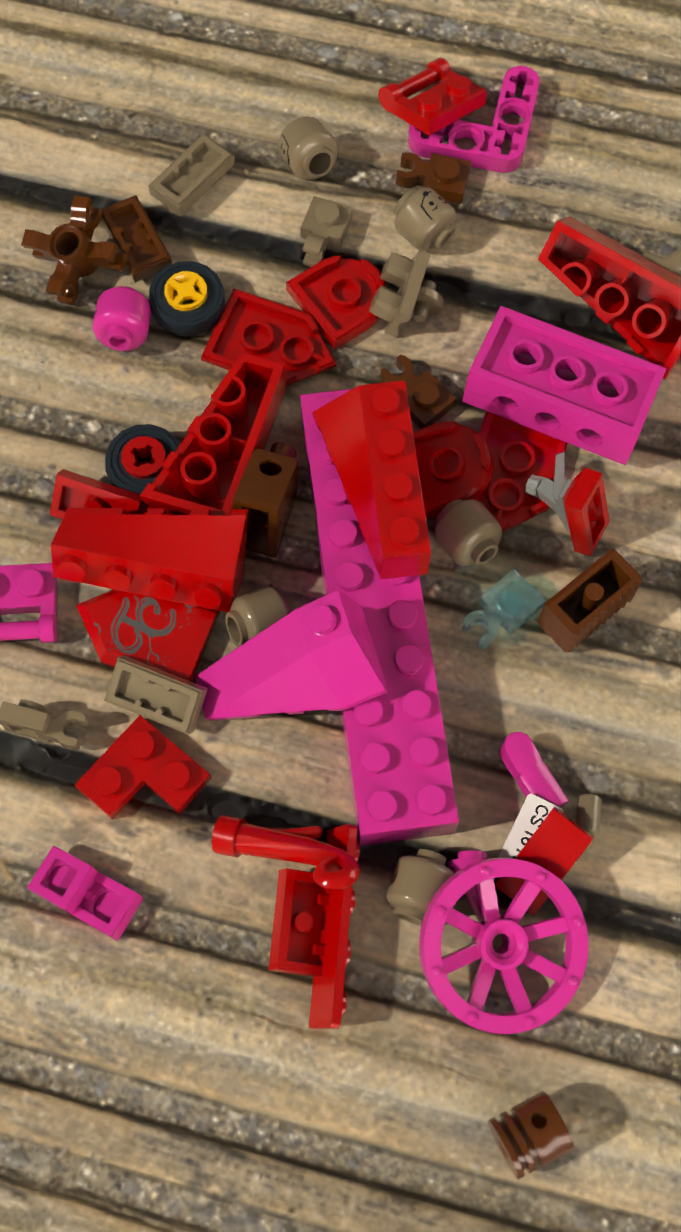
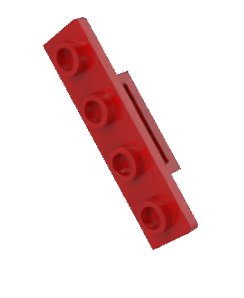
M346 824L327 830L326 844L345 850L357 861L359 859L360 845L357 841V826ZM286 868L279 870L268 971L313 977L309 1029H339L341 1018L344 1016L347 1007L344 980L345 968L351 957V942L348 939L350 916L354 911L356 903L355 891L352 889L353 886L341 891H328L321 888L314 881L312 872Z

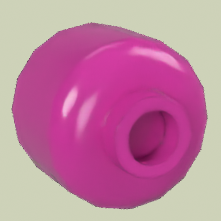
M118 286L104 291L97 300L92 325L95 337L103 345L117 351H131L140 347L146 341L152 314L150 303L143 294L132 287Z

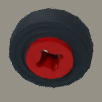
M152 424L135 425L121 431L111 441L105 455V471L111 485L141 494L148 483L152 484L162 470V464L170 452H175L179 447L180 443L177 438L166 429ZM151 457L148 461H139V459Z

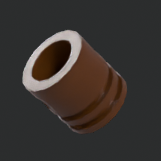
M544 1091L512 1107V1114L509 1115L504 1111L499 1115V1121L495 1117L488 1120L494 1139L508 1166L518 1180L525 1176L524 1170L532 1173L536 1170L535 1164L538 1163L540 1167H543L574 1149L573 1141L563 1119L552 1100Z

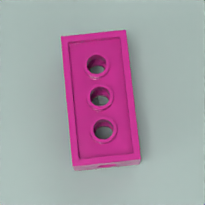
M500 306L469 370L462 402L626 465L667 368Z

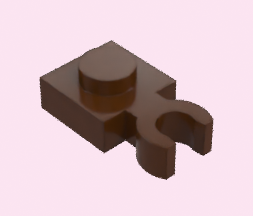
M402 153L400 167L412 171L404 172L397 170L396 185L402 188H413L417 185L430 187L446 201L462 204L471 161L431 153L430 161L425 162L414 153Z
M400 354L396 362L398 369L403 372L401 375H392L386 368L380 370L381 383L405 381L411 420L420 429L433 425L456 405L457 398L428 370L417 377L413 373L412 362L404 355Z

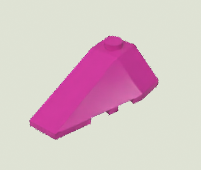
M339 590L293 610L194 676L196 684L208 688L202 708L205 719L209 721L260 717L262 714L274 713L303 714L304 711L313 710L342 711L389 692L362 607Z

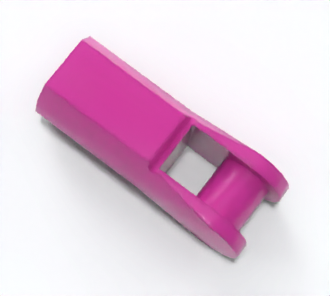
M513 732L508 735L499 750V756L510 774L517 780L516 783L524 796L527 798L528 794H534L560 808L564 807L569 800L547 765L542 762V758L531 738L523 732Z

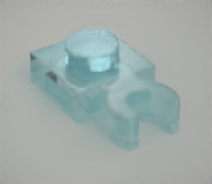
M513 569L480 597L479 604L485 611L477 610L469 613L465 617L461 629L467 632L474 625L485 627L487 634L483 635L478 643L480 649H485L494 642L500 626L511 635L544 606L543 604H545L546 600Z

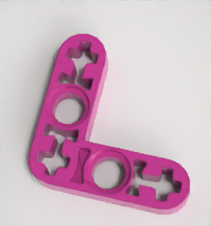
M526 66L512 67L506 72L492 126L457 120L430 135L429 139H423L421 137L424 132L409 125L408 146L414 154L425 158H430L431 153L469 160L471 161V167L500 173L515 171L520 166L524 155L539 88L538 74L532 68ZM517 84L525 85L522 99L514 98ZM515 113L520 115L524 121L517 125H511L506 123L502 117L505 114ZM444 135L448 136V144L442 143ZM460 138H470L476 143V146L465 150L459 148L455 141ZM504 139L512 140L509 155L501 154Z

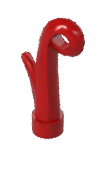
M221 815L213 829L212 849L214 853L232 857H239L242 854L315 865L317 867L313 873L314 881L321 888L328 891H341L353 886L360 874L358 861L348 852L315 840L322 836L323 830L320 826L302 828L260 827L247 824V821L243 818Z

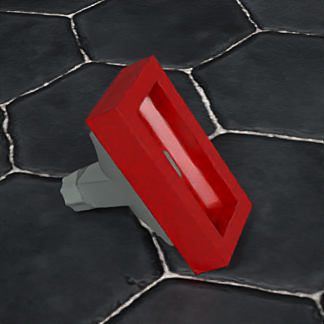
M565 452L556 455L554 482L549 478L531 475L526 484V492L537 498L539 497L557 512L567 532L570 533L574 551L591 557L610 522L603 475L601 472L585 467L573 480L569 478L567 481V457H565Z

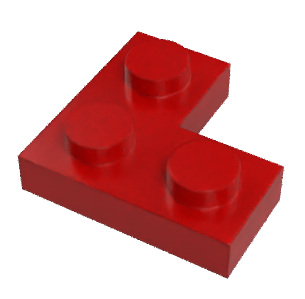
M139 715L75 784V787L108 817L113 819L144 784L176 812L181 814L212 778L205 769Z

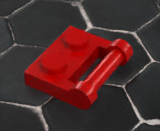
M444 58L435 59L427 65V69L398 84L389 83L380 88L378 92L380 104L385 110L429 136L486 105L487 95L486 89L471 82L469 78L452 71L449 63ZM432 84L436 85V86H434V87H432V88H430V89H428V90H426V91H424V92H421L419 95H417V96H415V97H413V98H411V99H408V97H410V96L414 95L415 93H417V92H419V91H421V90H423V89H425V88L431 86Z

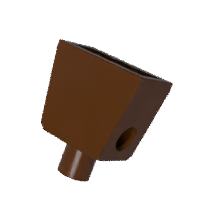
M276 442L272 444L270 451L262 449L253 451L232 499L233 509H248L246 550L274 558L278 555L297 495L298 461L295 459L297 452L286 443Z

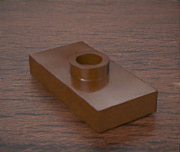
M137 195L101 209L103 211L101 221L112 242L118 246L117 251L128 256L126 267L135 283L159 273L166 266L172 264L171 256Z

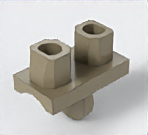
M419 250L413 259H409L392 252L386 260L380 277L398 286V293L380 286L369 309V312L388 321L385 333L397 337L402 323L410 320L413 311L415 312L414 320L420 323L425 322L427 316H435L441 312L444 300L435 291L436 284L433 281H425L423 287H421L430 254Z

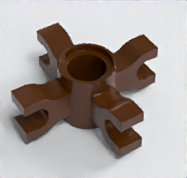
M74 195L69 224L58 226L50 235L26 229L21 245L24 248L34 249L32 255L35 258L44 260L56 259L58 261L55 272L48 281L46 291L49 294L58 295L57 301L62 304L75 306L80 277L91 275L98 266L124 272L128 256L125 253L117 252L118 246L116 243L91 241L93 232L100 223L103 211L100 208L91 207L93 201L89 197Z

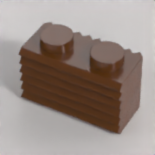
M611 548L543 604L544 607H542L537 622L564 652H571L573 647H578L580 641H585L587 635L591 636L594 630H598L600 624H605L606 620L611 619L614 613H618L620 608H624L627 602L632 601L642 583V576L616 550Z

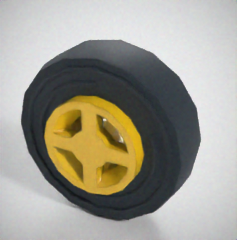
M194 261L177 262L166 266L154 277L149 288V303L156 322L167 332L179 336H197L209 331L217 324L225 307V290L217 273L207 265ZM194 300V302L189 304H183L185 301Z

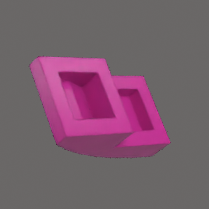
M54 845L27 886L30 891L117 942L144 899L138 893L105 876L89 864Z

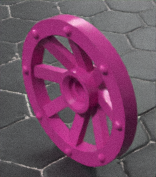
M490 858L477 861L457 871L434 894L421 925L419 937L420 961L425 979L432 993L440 1004L453 1016L471 1027L489 1033H522L539 1027L554 1018L575 995L587 965L588 931L584 915L570 889L553 873L539 865L524 860ZM517 877L526 880L503 916L500 917L493 878ZM475 885L478 887L484 920L481 923L453 909V906L460 897ZM539 891L545 892L556 906L560 916L520 926L518 923ZM445 922L473 937V943L442 957L441 939ZM565 932L566 949L562 967L528 950V942ZM501 934L502 945L497 950H494L492 941L496 935ZM480 959L466 1002L455 991L446 974ZM521 963L555 981L551 988L533 1004H530L516 970V967ZM496 969L500 972L515 1011L494 1013L483 1010Z

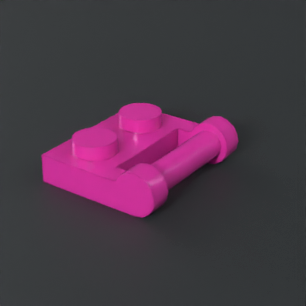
M52 563L0 566V615L40 613L39 620L0 622V641L40 639L41 643L57 642L58 578L53 577Z

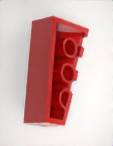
M571 216L557 220L538 260L577 297L580 296L596 311L595 314L606 325L610 324L638 355L641 354L649 362L667 368L663 379L666 380L681 358V277Z
M242 352L211 395L209 405L200 417H195L187 429L188 434L175 452H170L162 464L161 472L152 484L148 483L140 494V499L153 508H165L167 515H189L191 509H210L212 515H230L233 509L232 499L253 451L257 449L264 450L286 391L285 364Z
M405 381L358 385L313 411V419L324 438L331 462L337 469L343 484L344 493L348 503L352 505L359 522L360 531L380 579L428 574L431 558V547Z
M68 507L51 543L53 577L161 600L199 606L206 609L230 612L232 602L238 596L245 573L248 509H232L230 515H212L210 509H191L189 515H167L165 508H148L144 514H128L124 508Z

